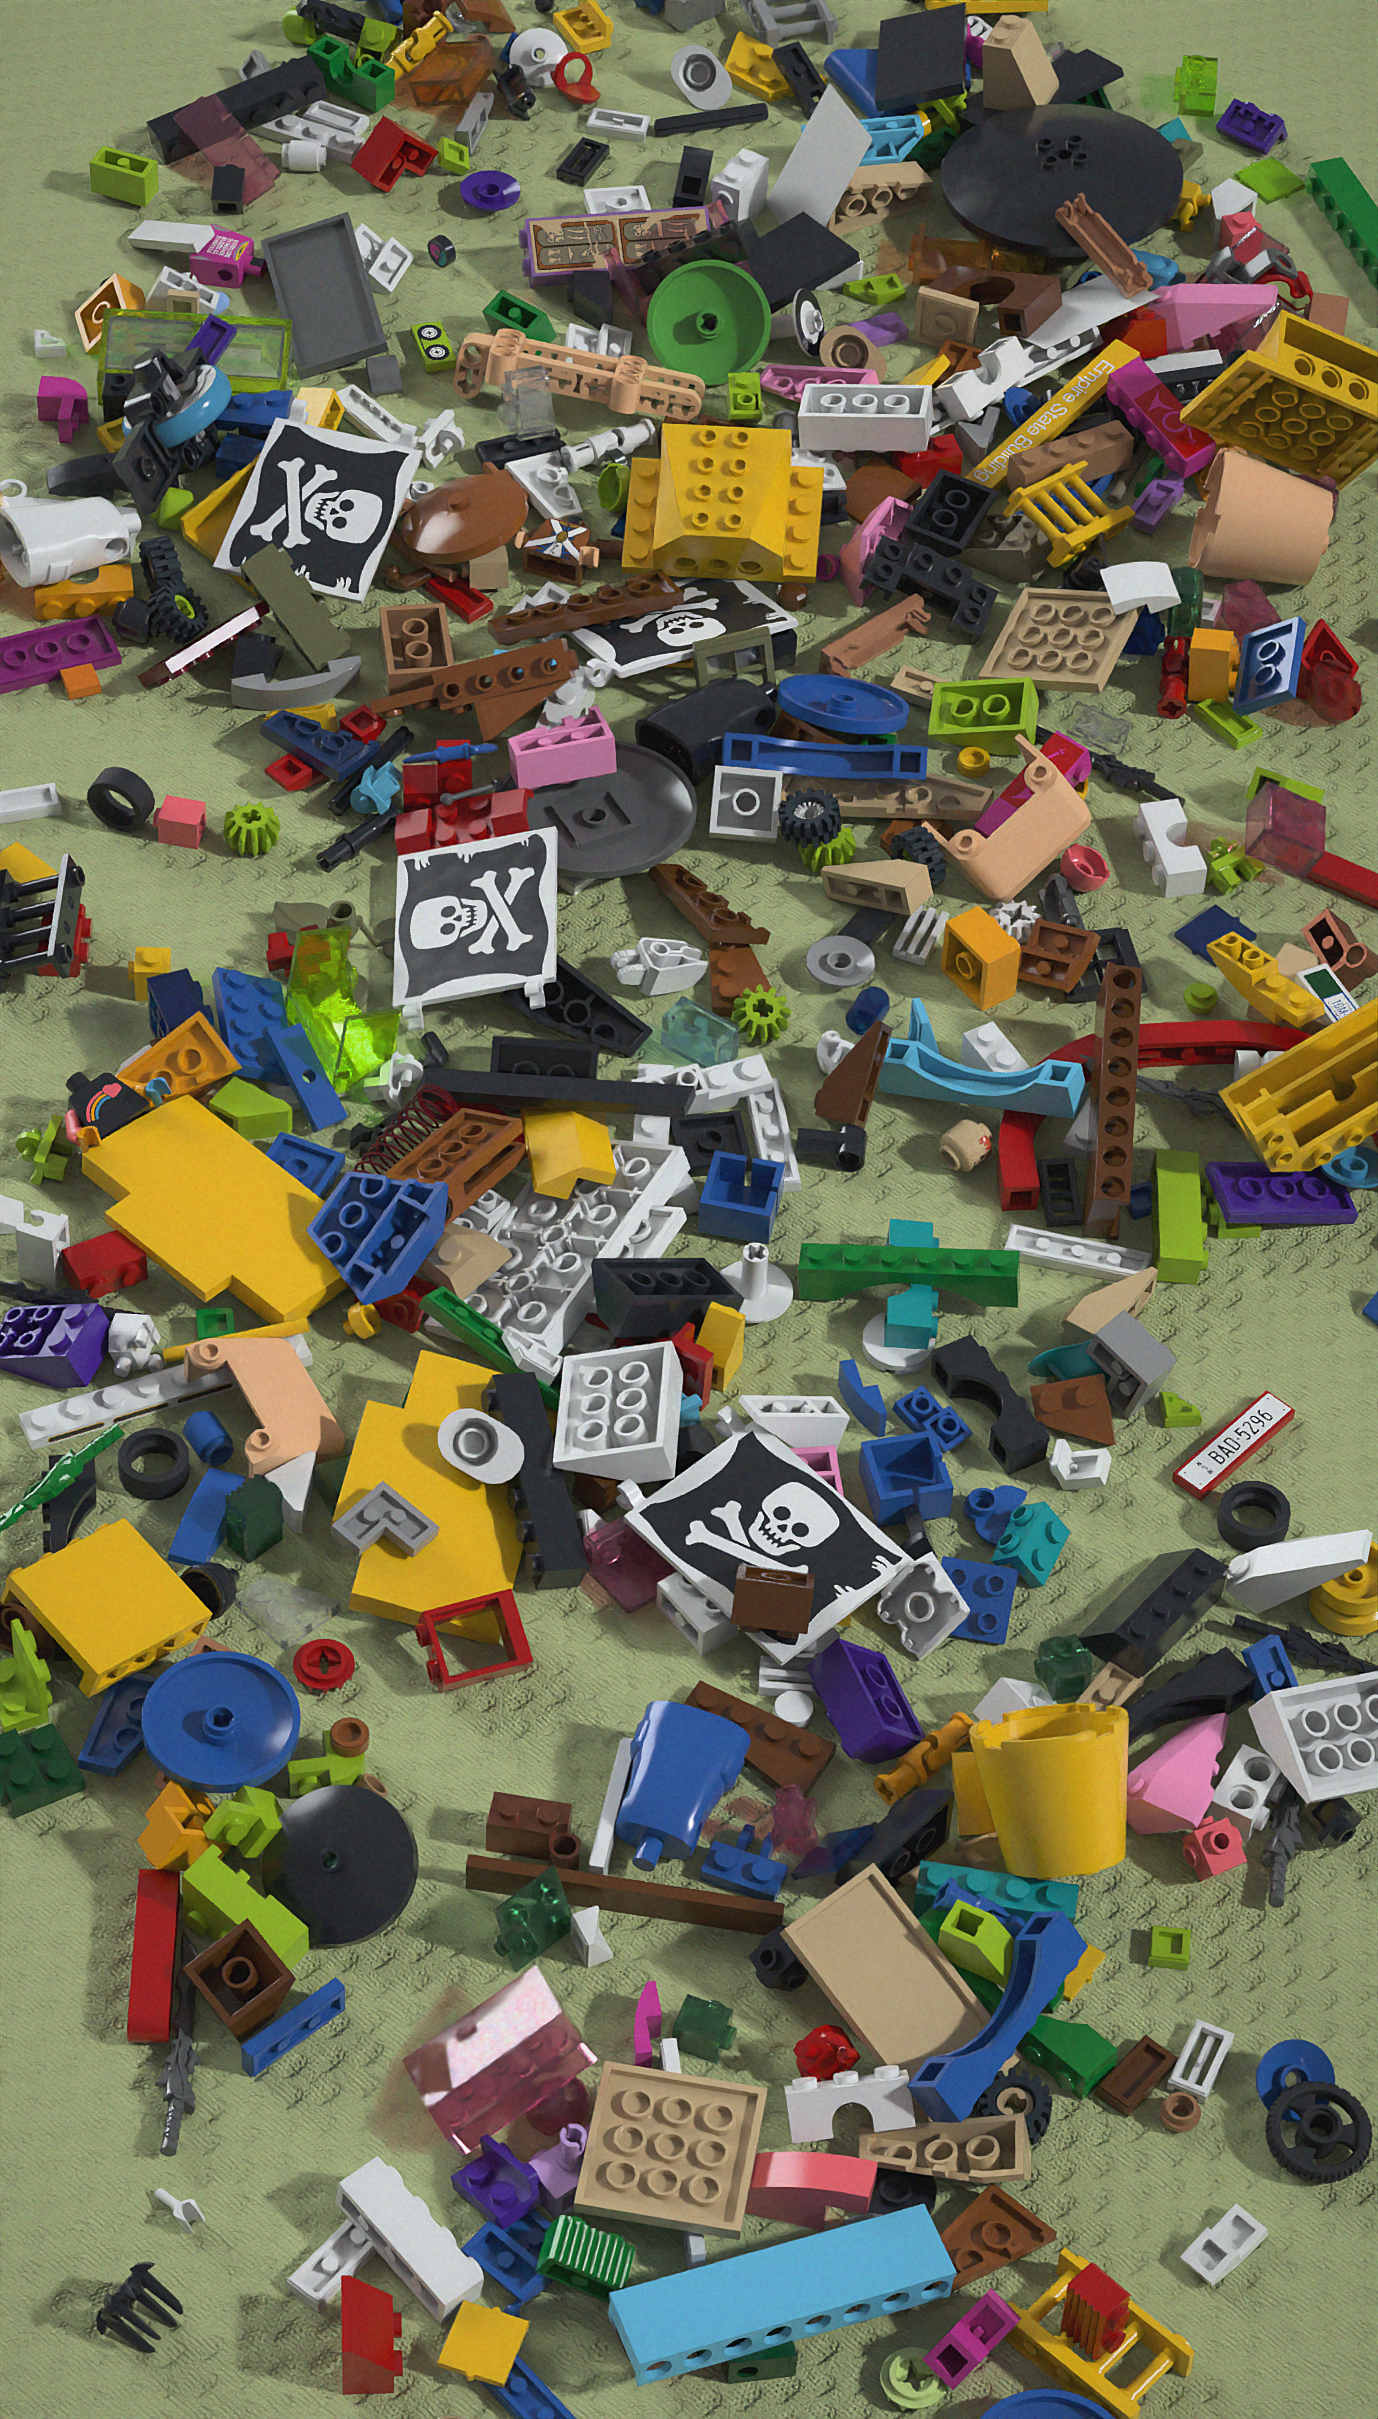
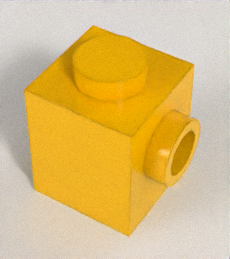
M136 947L135 961H128V982H134L135 1001L170 1002L172 987L171 948Z

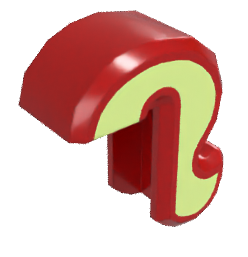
M1280 260V262H1281L1285 267H1287V265H1286L1282 260ZM1273 266L1251 283L1277 285V298L1294 311L1302 310L1305 308V304L1312 303L1313 290L1308 276L1303 271H1298V277L1293 279L1281 273Z

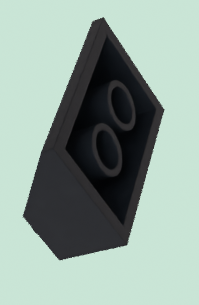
M940 468L903 525L900 543L912 548L916 542L922 546L932 548L936 553L946 558L960 555L995 502L999 491Z
M494 1035L490 1072L598 1079L600 1043ZM493 1104V1105H494L495 1107H497V1108L519 1109V1110H520V1107H521V1106H509V1105H495V1104Z
M915 1789L906 1799H898L883 1820L869 1825L860 1841L853 1847L849 1845L841 1851L836 1859L835 1883L842 1887L874 1863L895 1889L901 1884L899 1881L900 1877L919 1866L921 1860H927L949 1839L955 1794L949 1789Z

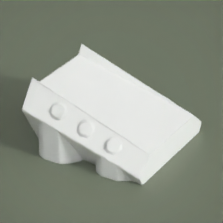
M932 1551L908 1564L881 1591V1598L877 1604V1613L885 1623H895L901 1633V1643L909 1652L915 1654L918 1661L929 1655L967 1618L970 1612L969 1607Z

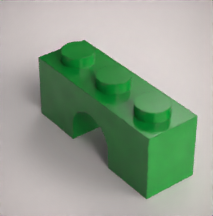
M327 35L307 48V55H310L323 73L325 85L330 90L375 113L395 99L394 69L372 58L356 69L349 58V46Z

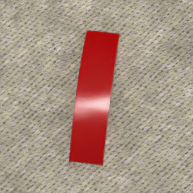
M365 704L339 720L340 730L352 733V739L368 744L369 740L375 741L387 726V721L378 714H373L372 710ZM290 753L265 768V774L287 791L305 789L329 778Z

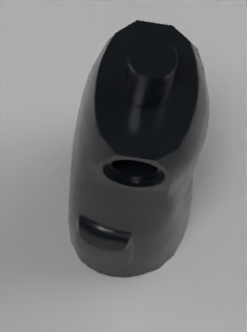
M729 677L715 681L679 699L668 700L654 708L650 714L637 720L635 724L637 745L651 749L671 760L687 775L694 787L715 771V765L721 766L722 740L725 732L763 735L773 726L776 721V710L772 701L777 698V689L770 681H766L759 686L739 677Z

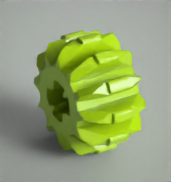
M247 801L245 806L235 804L232 811L226 812L224 826L222 827L223 837H225L230 850H238L241 856L248 852L256 857L259 851L269 853L271 847L277 846L280 821L278 816L275 815L273 807L265 808L262 801L256 805H251L249 801Z
M841 825V832H837L838 837L836 839L829 837L830 843L824 845L823 842H819V847L813 848V844H808L807 848H801V843H799L798 851L803 861V866H811L813 873H815L824 866L851 864L856 852V842L851 828H843Z
M761 984L756 986L755 993L746 988L743 990V998H736L733 1006L736 1010L732 1012L731 1019L734 1022H738L736 1026L737 1034L748 1032L746 1038L748 1043L755 1036L759 1037L762 1045L766 1044L767 1036L777 1041L780 1038V1031H787L789 1027V1022L786 1019L790 1018L791 1009L785 1007L787 1002L785 995L775 997V987H771L768 993L763 991ZM757 1011H763V1016L766 1018H760V1014Z

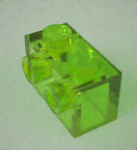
M1183 55L1181 67L1176 66L1174 76L1173 102L1178 103V115L1213 118L1218 58L1203 57L1201 55Z

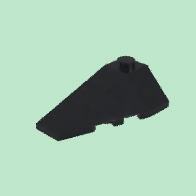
M558 954L556 955V981L543 985L545 1007L531 1009L530 997L525 996L524 987L506 990L501 994L503 1000L529 1020L590 1043H600L601 1047L630 1058L653 1033L649 1026Z

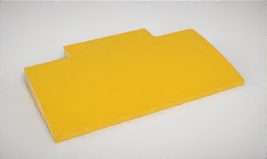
M189 1094L141 1116L101 1140V1146L95 1144L89 1148L88 1152L82 1153V1173L118 1201L116 1205L105 1212V1222L144 1250L151 1260L203 1302H208L224 1289H227L268 1323L274 1325L308 1317L349 1287V1284L342 1278L332 1262L325 1256L306 1231L325 1204V1201Z
M421 1350L404 1409L367 1400L331 1525L379 1483L384 1481L438 1525L439 1531L438 1535L413 1558L385 1535L380 1537L362 1553L348 1609L417 1625L423 1611L510 1588L513 1590L524 1545L517 1539V1519L514 1510H511L508 1505L507 1482L488 1484L453 1466L442 1456L438 1447L437 1436L443 1420L450 1413L459 1409L472 1408L488 1415V1412H484L482 1409L481 1393L485 1390L492 1375L503 1373L459 1359ZM543 1402L552 1436H554L558 1413ZM494 1611L434 1626L435 1630L496 1646H498L501 1635Z

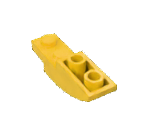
M1234 931L1206 945L1207 952L1227 980L1254 1008L1276 1024L1285 1019L1299 1028L1325 1014L1323 1001L1279 973L1278 960Z

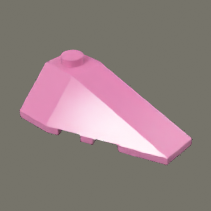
M1176 284L1162 286L1151 291L1161 297L1148 302L1147 308L1166 318L1168 354H1172L1193 347V340L1208 333L1211 338L1221 334L1220 329L1232 322L1242 324L1275 308L1278 288L1277 285Z
M768 364L760 374V388L762 390L799 403L802 401L805 384L880 385L874 369Z
M1226 1713L1195 1717L1128 1774L1126 1821L1138 1836L1198 1827L1214 1795V1789L1210 1783L1211 1778L1218 1775L1219 1765L1215 1759L1216 1754L1224 1746L1229 1721Z

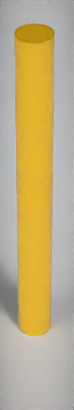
M306 1317L214 1338H283L310 1332V1326ZM196 1342L164 1348L163 1356L165 1362L169 1363L185 1359V1347Z

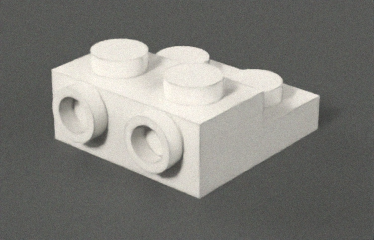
M643 185L584 189V203L588 214L651 210Z

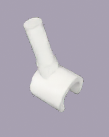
M162 2188L157 2189L155 2192V2196L171 2208L174 2217L185 2233H193L189 2222L192 2220L201 2219L203 2222L206 2221L194 2200L188 2199L181 2202Z

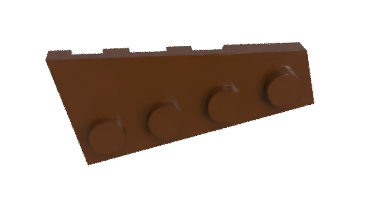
M659 863L649 868L647 875L658 886V889L665 893L673 902V905L688 918V922L699 930L707 942L714 945H722L723 943L767 945L771 932L764 927L755 929L750 925L751 917L743 911L737 914L727 908L729 904L727 899L707 891L708 885L683 866Z
M701 1680L684 1702V1705L721 1716L743 1728L751 1739V1745L744 1757L743 1766L745 1767L747 1764L762 1775L763 1782L772 1789L779 1788L789 1796L788 1801L798 1809L836 1754V1744Z

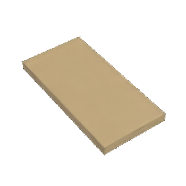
M874 1863L779 1933L879 2066L896 2065L899 2067V2070L907 2069L909 2081L913 2079L928 2057L944 2055L961 2048L976 2037L991 2019V2015ZM1015 2050L1014 2054L1004 2062L999 2071L1002 2070L1005 2073L1009 2068H1012L1022 2060L1023 2057ZM911 2093L913 2110L923 2123L933 2122Z

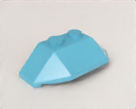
M919 114L859 120L873 138L859 166L900 163L924 135V128ZM801 125V132H802V133H803V131H804L806 125Z

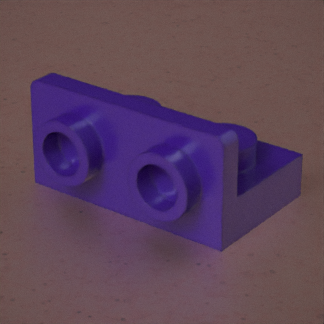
M1234 98L1216 124L1218 133L1264 155L1269 153L1278 138L1284 141L1288 136L1284 121L1280 116L1274 113L1267 114L1259 110L1255 104L1249 101L1242 102Z
M485 2134L480 2138L483 2155L450 2178L454 2190L500 2229L504 2230L542 2204L538 2188L540 2178L536 2170L529 2163L523 2164L515 2158L511 2149L505 2143H498L488 2134Z

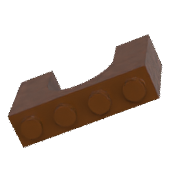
M951 265L927 287L979 302V306L999 304L997 312L1000 334L1006 336L1028 338L1063 305L1059 277Z

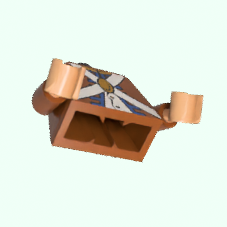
M575 515L570 516L566 522L554 518L547 519L541 527H537L527 533L521 528L506 542L523 550V572L578 587L582 584L586 567L597 569L601 565L597 544L591 541V530L585 527V522L581 517Z

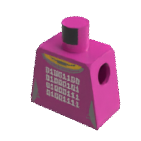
M215 224L210 225L215 233L214 237L198 253H192L189 258L190 279L194 275L199 284L237 289L241 287L248 274L263 278L267 269L266 259L255 257L254 241L252 238Z

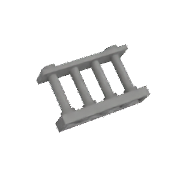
M739 0L759 41L773 49L778 48V41L782 40V37L821 31L827 45H833L834 32L838 30V23L835 14H831L824 0H805L806 3L776 8L767 6L766 3L780 0ZM812 14L814 18L812 21L780 25V23L775 22L776 19Z

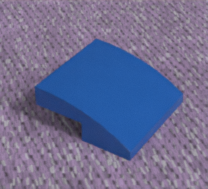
M535 2209L504 2230L500 2229L489 2219L461 2248L462 2253L466 2257L475 2259L486 2274L522 2304L555 2281L535 2272L545 2232L552 2224Z

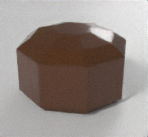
M783 582L778 585L776 603L784 610L798 611L806 606L808 588L802 583Z

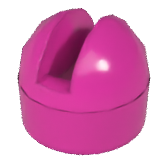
M829 553L819 555L817 558L816 577L820 580L834 578L841 568L839 559ZM830 561H831L830 574H828L827 571L829 570Z

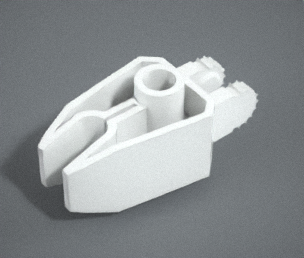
M644 937L638 942L636 949L614 952L609 960L612 968L619 970L616 976L622 985H637L640 992L648 996L686 990L702 980L708 966L707 962L699 960L702 953L701 950L684 941Z

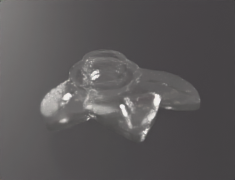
M453 3L446 9V18L454 30L463 35H468L470 31H475L477 23L473 20H464L461 12Z

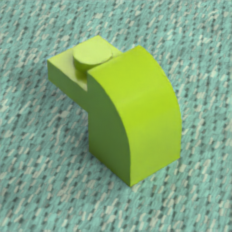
M330 1730L322 1731L323 1757L287 1762L290 1797L304 1796L314 1790L327 1786H355L356 1782L365 1773V1752L352 1758L339 1756L330 1746Z
M243 1785L231 1800L224 1799L202 1828L208 1839L236 1845L244 1857L255 1858L262 1854L267 1844L282 1828L278 1818L283 1814V1810L273 1792Z

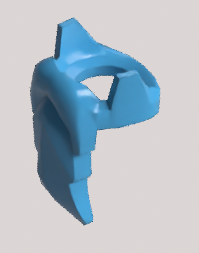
M1131 249L1138 262L1143 261L1146 264V271L1153 279V285L1149 288L1150 292L1162 286H1172L1186 281V275L1179 272V266L1175 261L1146 251Z

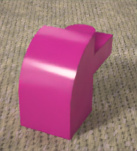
M41 376L37 393L38 420L58 422L59 443L72 444L74 431H80L81 423L89 424L87 392L75 380L65 377Z
M990 2288L922 2360L954 2390L1022 2318Z

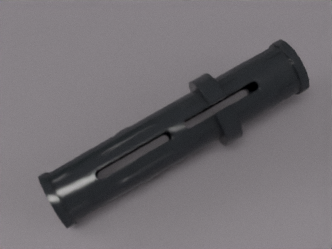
M390 804L389 809L382 815L378 812L350 833H343L338 836L332 846L317 854L316 860L322 859L317 862L319 867L323 871L330 873L345 860H352L357 857L361 849L396 825V819L394 818H396V815L401 814L399 809Z

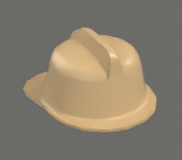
M841 325L832 328L825 334L821 340L819 351L821 360L826 367L874 369L881 385L887 370L885 358L880 350L861 331L852 326Z

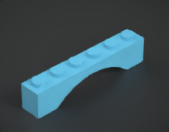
M890 1038L879 1076L881 1090L886 1093L1076 1119L1088 1097L1080 1063L1048 1059L1040 1065L1024 1071L1007 1073L988 1072L953 1062L935 1053L920 1042Z

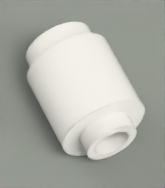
M291 140L290 143H283V167L290 168L291 171H320L321 165H326L327 151L326 147H321L320 141Z

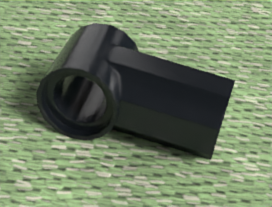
M856 1125L842 1126L837 1132L798 1128L795 1158L833 1162L834 1166L841 1171L856 1172L864 1166L868 1136L863 1128Z

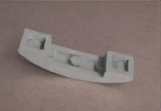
M358 655L327 661L326 673L266 683L263 673L231 679L230 701L233 705L256 710H278L315 705L336 697L357 683L360 676L361 659Z

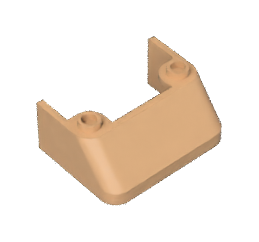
M1020 733L1015 737V740L1026 763L1029 764L1025 771L1024 779L1027 787L1034 795L987 839L975 830H962L947 841L926 821L921 825V827L928 829V833L932 832L934 835L933 841H938L940 845L938 847L939 852L943 851V858L989 901L996 904L998 902L1006 903L1015 897L1082 834L1091 822V813L1086 803L1057 767Z

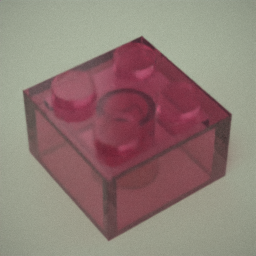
M1267 781L1247 806L1245 854L1304 879L1325 853L1326 806Z

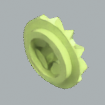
M919 2347L902 2348L892 2353L882 2365L880 2387L886 2393L888 2402L894 2401L901 2407L902 2411L912 2408L917 2409L921 2413L925 2407L937 2406L939 2400L946 2394L948 2385L922 2360L930 2352L929 2350ZM910 2368H912L913 2374L916 2375L918 2380H923L920 2382V2388L917 2392H915V2389H912L911 2383L906 2382Z

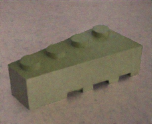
M271 543L240 565L242 579L248 587L254 585L253 590L257 594L258 600L260 602L264 600L267 607L274 611L272 615L284 633L287 635L291 634L294 638L292 640L294 646L315 673H326L327 661L342 659L351 655L349 644L352 643V640L341 626L336 629L329 620L333 615L322 600L316 602L309 593L313 588L302 573L297 576L290 565L293 564V561L285 549L281 547L277 550L274 544Z

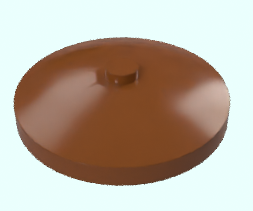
M480 474L459 478L433 489L420 498L405 515L401 525V534L409 553L423 562L453 564L469 561L490 553L509 541L521 529L527 518L528 502L521 486L511 478L494 474Z

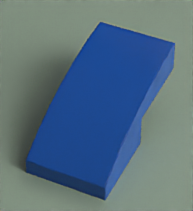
M855 1360L840 1361L838 1387L847 1406L859 1422L876 1437L885 1436L887 1411L878 1385L863 1387Z

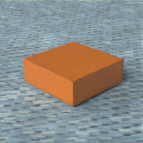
M92 663L60 670V679L69 700L101 693V684Z

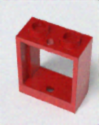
M511 1588L423 1611L418 1619V1624L415 1625L418 1644L421 1648L426 1647L430 1660L426 1662L428 1678L431 1684L437 1683L439 1693L526 1671L534 1662ZM494 1611L509 1661L449 1676L434 1626Z

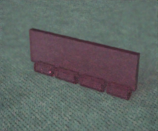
M216 94L210 95L206 100L201 96L174 115V120L213 167L233 164L239 168H245L247 180L245 205L248 206L275 187L274 181L280 177L281 172L268 157L262 159L265 153L250 135L244 137L247 131L232 113L226 115L228 109Z

